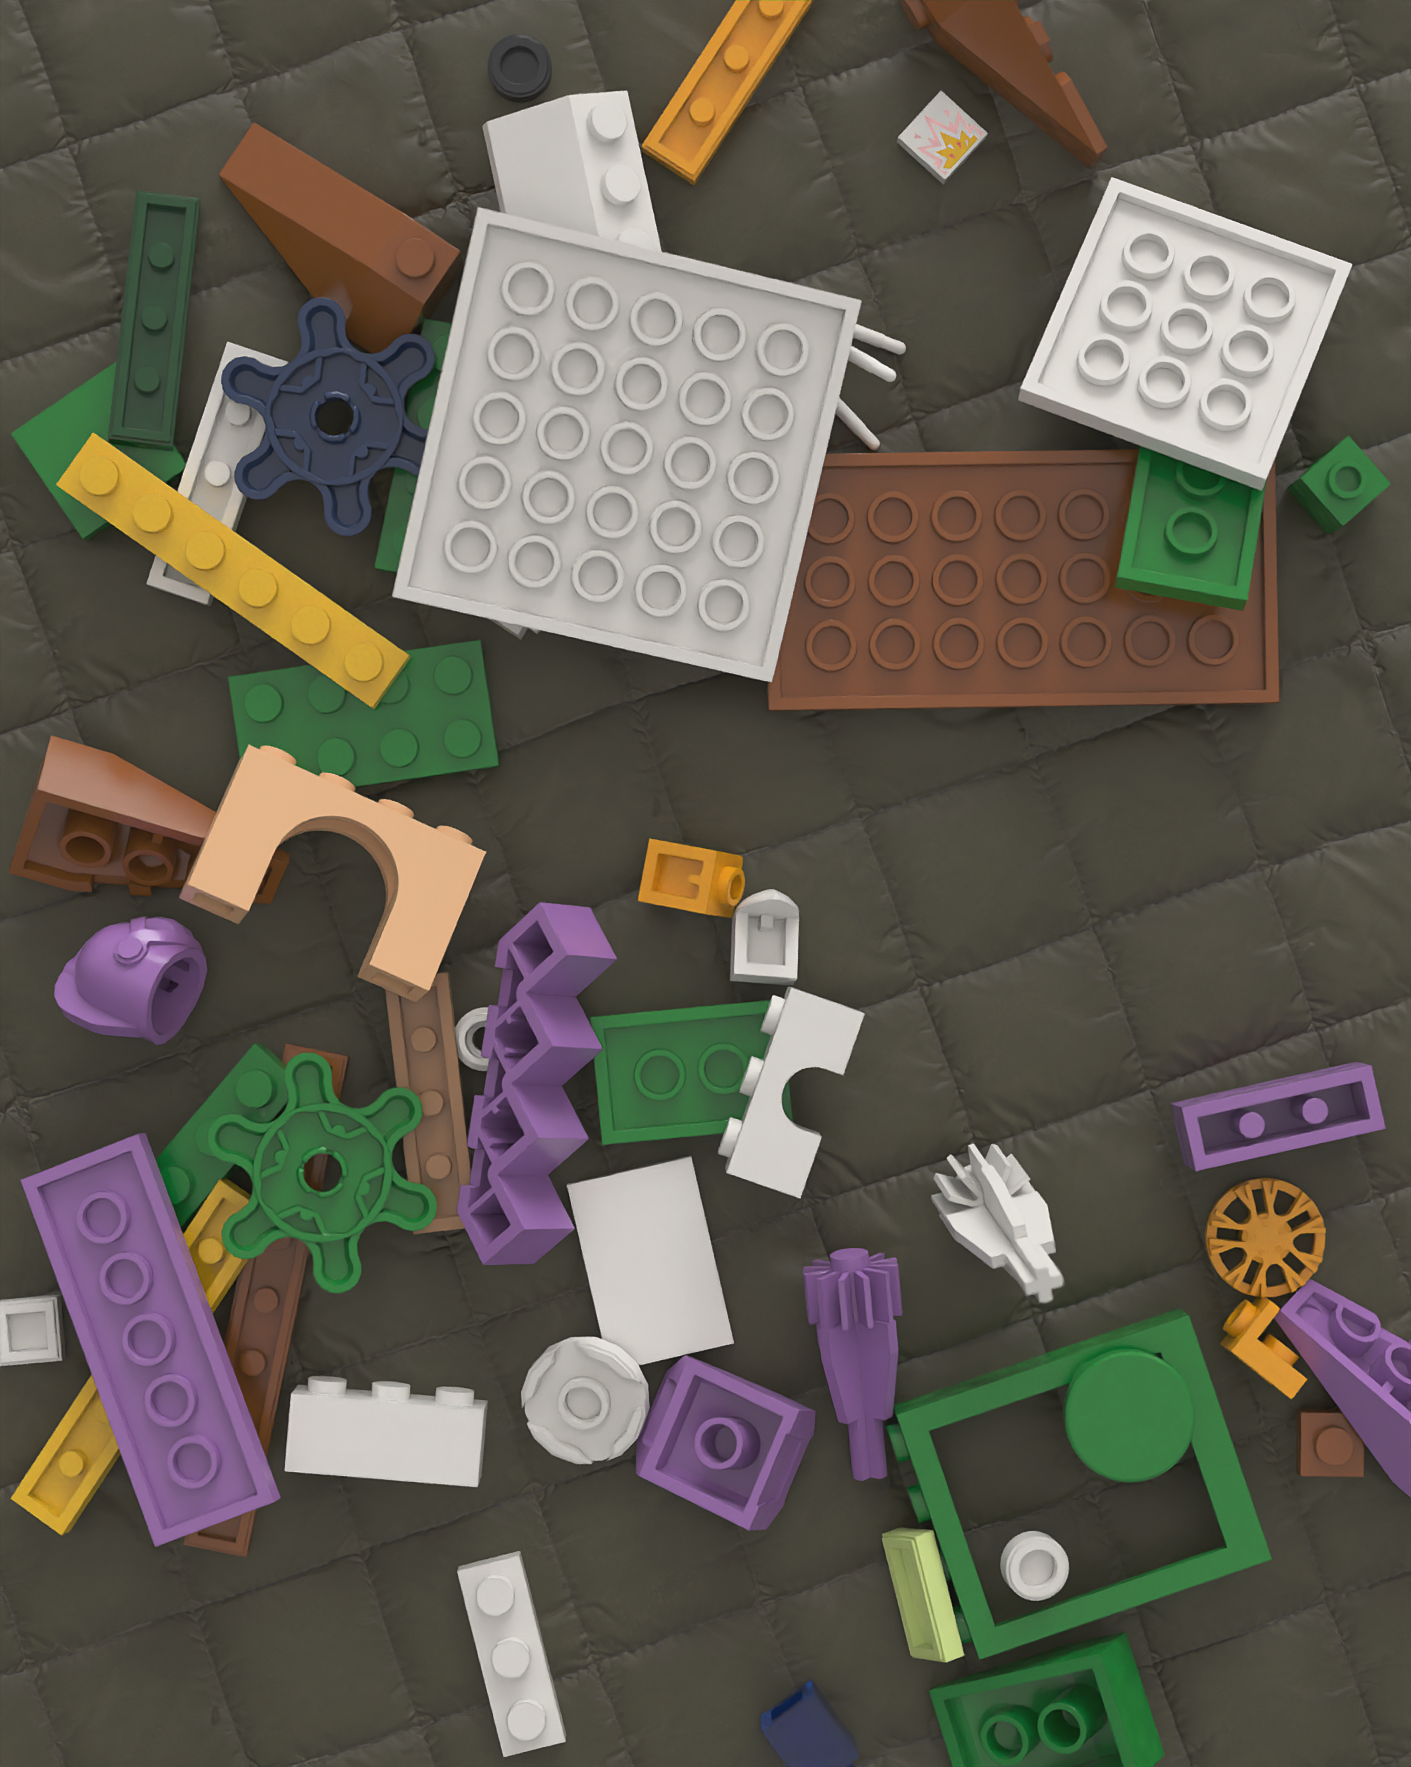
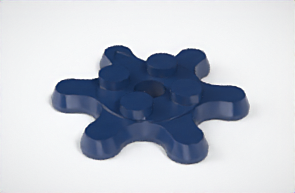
M317 297L304 304L298 314L297 325L301 333L302 345L299 354L292 362L284 366L272 367L261 363L253 357L242 356L227 363L222 371L221 384L227 397L237 404L247 405L257 410L265 423V437L261 445L253 452L243 456L237 463L234 479L238 490L247 498L253 500H266L274 496L288 482L296 480L308 481L315 485L323 496L326 524L334 533L352 537L361 534L368 527L372 519L368 488L371 479L379 471L385 468L398 467L407 470L414 476L418 477L428 430L414 425L407 418L404 410V399L408 390L415 383L426 378L433 370L435 352L430 342L424 337L416 334H404L396 338L382 352L374 354L362 353L353 348L347 340L345 330L346 318L343 309L337 302L329 298ZM340 401L352 408L354 414L353 423L346 434L328 435L321 431L318 426L320 410L330 402Z

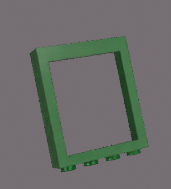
M1181 1308L893 1406L898 1422L886 1426L894 1452L898 1463L911 1460L918 1480L917 1484L907 1487L919 1524L929 1520L932 1522L939 1542L937 1547L946 1582L952 1581L959 1601L958 1605L952 1607L961 1643L963 1645L972 1641L979 1660L1272 1560L1191 1319ZM1121 1349L1141 1350L1153 1355L1160 1353L1162 1360L1171 1365L1180 1374L1192 1395L1195 1406V1427L1190 1443L1225 1546L994 1624L929 1431L1072 1382L1073 1375L1078 1367L1104 1353Z

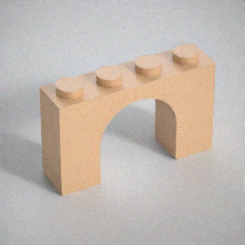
M249 745L237 764L179 898L239 924L248 913L272 856L280 844L295 835L309 831H331L345 835L362 845L374 858L381 870L386 890L384 912L357 977L417 1002L430 990L486 852L472 846V839L462 831L448 826H437L434 829L414 820V813L400 803L387 799H380L377 803L355 793V786L340 776L325 772L317 776L295 766L297 763L296 759L285 751L271 746H261L259 750Z

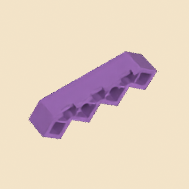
M540 902L505 934L498 943L495 967L503 968L498 1005H489L481 1052V1057L489 1058L484 1094L475 1095L467 1141V1147L475 1149L470 1184L460 1186L457 1205L460 1219L483 1265L534 1264L575 1229L548 1174L589 1139L562 1085L603 1050L576 996L613 964L617 958L590 907Z

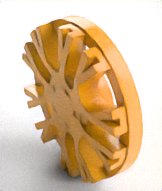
M1253 1178L1234 1185L1216 1201L1207 1219L1205 1245L1213 1268L1230 1286L1242 1293L1255 1297H1276L1296 1291L1297 1288L1306 1284L1308 1279L1316 1273L1319 1264L1323 1260L1326 1228L1314 1202L1298 1187L1275 1178ZM1262 1188L1265 1211L1256 1212L1252 1190ZM1278 1190L1286 1192L1295 1198L1288 1211L1281 1215L1275 1214L1273 1208ZM1237 1197L1248 1209V1217L1242 1223H1236L1223 1214L1228 1205ZM1306 1211L1310 1220L1291 1229L1287 1221ZM1217 1228L1239 1230L1238 1240L1216 1238ZM1301 1233H1313V1246L1310 1254L1298 1251L1293 1245L1294 1238ZM1239 1247L1244 1252L1243 1259L1229 1271L1222 1262L1219 1253ZM1289 1252L1304 1264L1298 1273L1293 1271L1282 1260ZM1253 1259L1260 1264L1252 1283L1248 1284L1243 1282V1278ZM1271 1264H1277L1281 1267L1285 1282L1266 1286V1271Z

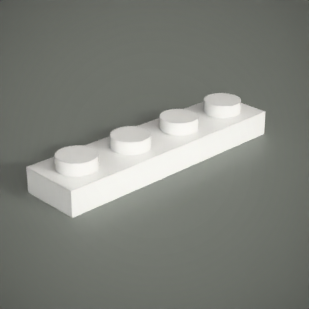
M227 342L177 492L236 532L247 497L238 490L235 484L234 471L237 463L243 456L253 452L261 445L265 437V423L257 410L247 405L237 404L227 397L221 384L222 371L227 363L242 356L253 357L261 363L272 367L284 366L289 362ZM155 556L147 585L211 607L213 595L158 556Z

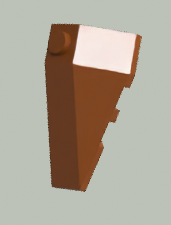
M899 0L904 13L915 29L919 31L925 27L936 44L1084 165L1091 168L1101 161L1108 148L1072 79L1063 71L1054 75L1049 65L1053 61V54L1048 44L1051 40L1041 21L1034 22L1028 16L1023 17L1018 8V0Z
M255 122L219 173L223 182L313 298H329L337 302L343 309L346 318L345 330L347 339L369 354L382 352L396 338L404 334L419 335L422 331L423 321L431 318L464 269L465 263L460 250L408 215Z
M51 735L34 784L8 873L69 891L92 892L94 883L129 885L130 895L152 896L153 887L183 889L216 812L115 754ZM278 847L276 848L253 903L271 904L288 866L289 853Z

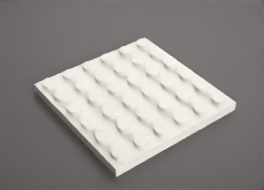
M478 207L392 597L772 682L862 300Z

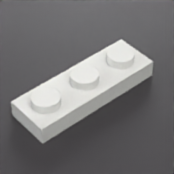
M517 1551L459 1566L457 1573L503 1757L566 1742V1732L521 1552Z

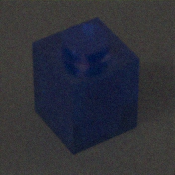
M812 1679L760 1716L762 1733L787 1767H855L852 1762L859 1757L856 1740Z

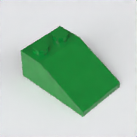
M1126 1631L1066 1644L934 1686L929 1690L952 1767H1153L1165 1755Z

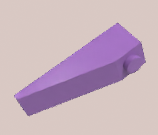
M1309 1278L1306 1284L1276 1314L1274 1319L1392 1482L1411 1497V1339L1407 1342L1381 1328V1323L1375 1313Z

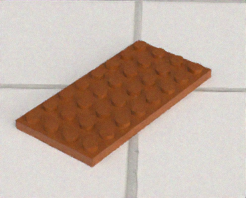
M1139 449L826 454L772 682L767 681L768 712L1279 703L1275 460L1266 482L1248 599L1244 610L1240 611L1115 588Z

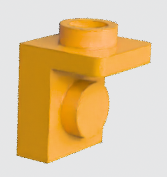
M649 838L638 901L731 918L734 913V907L741 900L745 887V876L742 870L743 857Z
M1257 1297L1253 1303L1246 1299L1227 1318L1223 1330L1228 1334L1220 1345L1275 1389L1292 1399L1307 1380V1378L1292 1367L1299 1357L1269 1333L1262 1342L1258 1340V1337L1276 1316L1280 1308L1265 1297Z

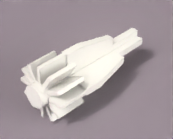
M974 1144L968 1145L970 1165L965 1167L950 1154L947 1160L957 1173V1176L954 1178L935 1173L933 1179L942 1193L931 1195V1198L940 1213V1218L953 1238L991 1268L1002 1266L1018 1281L1026 1295L1034 1294L1040 1303L1053 1300L1051 1289L1063 1286V1278L1047 1255L1056 1252L1047 1204L1029 1183L1030 1178L1012 1154L1006 1158L995 1144H991L985 1159Z

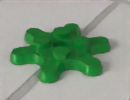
M304 1052L294 1056L287 1063L284 1070V1083L287 1089L288 1102L285 1111L278 1119L270 1123L258 1124L247 1120L241 1115L226 1114L214 1120L208 1129L206 1139L212 1154L222 1161L235 1163L243 1167L250 1175L253 1184L252 1195L248 1204L225 1221L221 1231L222 1243L226 1250L234 1257L251 1259L262 1254L268 1245L277 1239L285 1237L296 1238L305 1243L311 1251L313 1275L321 1288L331 1293H343L354 1287L361 1276V1262L358 1256L357 1243L360 1234L367 1226L375 1222L387 1221L396 1224L404 1230L417 1231L430 1225L436 1216L437 1202L432 1191L422 1184L403 1179L395 1171L392 1163V1151L397 1141L405 1134L413 1131L420 1123L423 1114L422 1104L418 1096L411 1090L395 1087L384 1091L375 1102L367 1107L359 1109L347 1107L334 1094L332 1071L329 1063L318 1054ZM320 1153L329 1154L334 1157L340 1167L339 1180L335 1186L325 1191H317L310 1188L303 1176L305 1163L312 1156Z

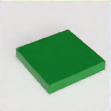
M116 362L11 433L85 541L104 530L111 523L56 484L93 432L108 442ZM111 444L167 485L183 476L187 463L175 445L173 446V451Z

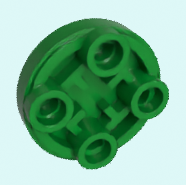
M1121 1349L1099 1355L1077 1368L1064 1399L1063 1423L1065 1433L1073 1450L1090 1469L1111 1480L1141 1482L1165 1473L1184 1455L1194 1433L1195 1406L1187 1384L1171 1365L1158 1356L1145 1351Z

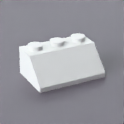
M627 91L567 95L487 121L482 126L501 213L661 251Z

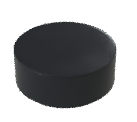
M514 34L501 39L493 47L488 59V73L492 86L500 96L512 102H529L541 96L548 88L552 77L551 59L546 47L536 38L525 34Z

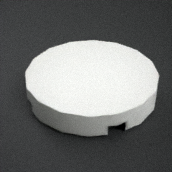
M570 1337L549 1346L529 1369L521 1391L522 1408L525 1406V1414L529 1420L527 1425L534 1439L552 1455L574 1464H592L593 1461H602L607 1458L611 1460L622 1455L639 1437L650 1409L648 1383L638 1363L618 1345L597 1337Z

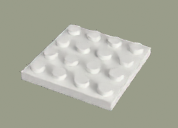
M1111 177L1020 388L1018 400L1262 491L1352 264Z

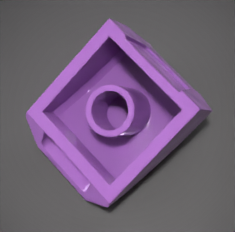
M685 1355L665 1372L643 1429L637 1439L636 1474L749 1531L766 1530L785 1505L787 1493L807 1445L814 1435L816 1411L732 1373Z

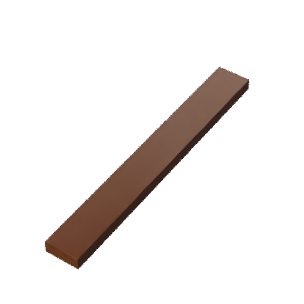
M290 1043L285 1044L282 1059L285 1065L294 1056L304 1052L318 1054L329 1063L332 1071L333 1091L341 1102L350 1056ZM316 1154L304 1165V1180L313 1190L323 1191L329 1154ZM290 1237L275 1240L268 1245L262 1254L248 1259L239 1273L224 1343L267 1461L310 1250L305 1243ZM258 1508L188 1534L184 1538L183 1545L246 1557L250 1549Z

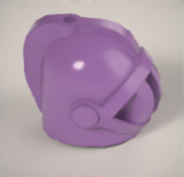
M147 915L132 918L130 922H120L97 931L86 941L74 959L69 960L55 984L54 997L66 1018L92 1032L111 1036L143 1038L155 1045L165 1044L176 1035L197 1004L207 974L206 957L200 943L194 938L191 931L176 920L162 916L148 918Z

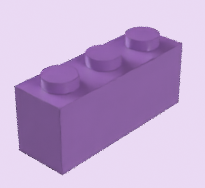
M1359 1062L1170 1103L1184 1165L1195 1171L1386 1129L1372 1065Z

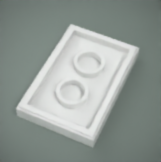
M691 1155L567 1184L602 1340L618 1345L638 1365L734 1343Z

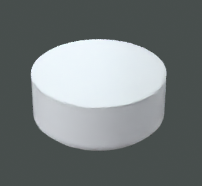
M1028 1531L1015 1536L1009 1541L1003 1550L1000 1568L1005 1582L1015 1593L1025 1599L1039 1601L1052 1597L1063 1587L1068 1577L1069 1562L1064 1549L1052 1537L1042 1532Z

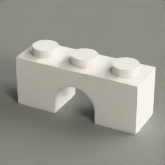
M788 986L784 998L772 996L760 1032L771 1035L764 1057L759 1059L751 1056L739 1093L750 1096L742 1120L729 1118L719 1146L718 1154L728 1157L725 1166L726 1173L801 1198L822 1136L817 1131L795 1124L785 1115L782 1107L783 1088L793 1074L808 1067H820L844 1075L865 1013Z

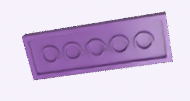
M146 1133L136 1134L22 1179V1186L155 1547L280 1499V1494Z

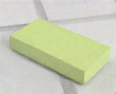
M899 1527L883 1533L882 1542L911 1656L913 1658L945 1663L964 1656L934 1531Z

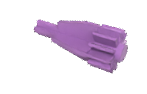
M841 1249L830 1254V1261L816 1259L812 1261L813 1266L803 1267L807 1318L810 1325L816 1324L821 1360L838 1422L848 1424L853 1479L860 1481L870 1477L881 1479L887 1476L882 1420L893 1417L899 1352L896 1320H893V1316H902L903 1314L899 1266L895 1257L884 1259L883 1253L869 1257V1253L865 1249Z

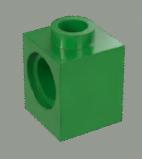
M1348 435L1286 488L1329 535L1343 527L1391 483Z

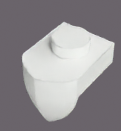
M769 889L747 897L737 906L732 916L730 981L794 985L797 980L799 909L788 896L774 889Z

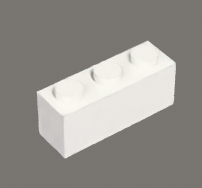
M312 1376L308 1378V1385H298L291 1393L284 1471L478 1487L482 1476L488 1400L474 1399V1390L437 1387L436 1395L428 1396L410 1394L411 1385L390 1381L373 1382L372 1391L346 1389L347 1380L343 1378Z

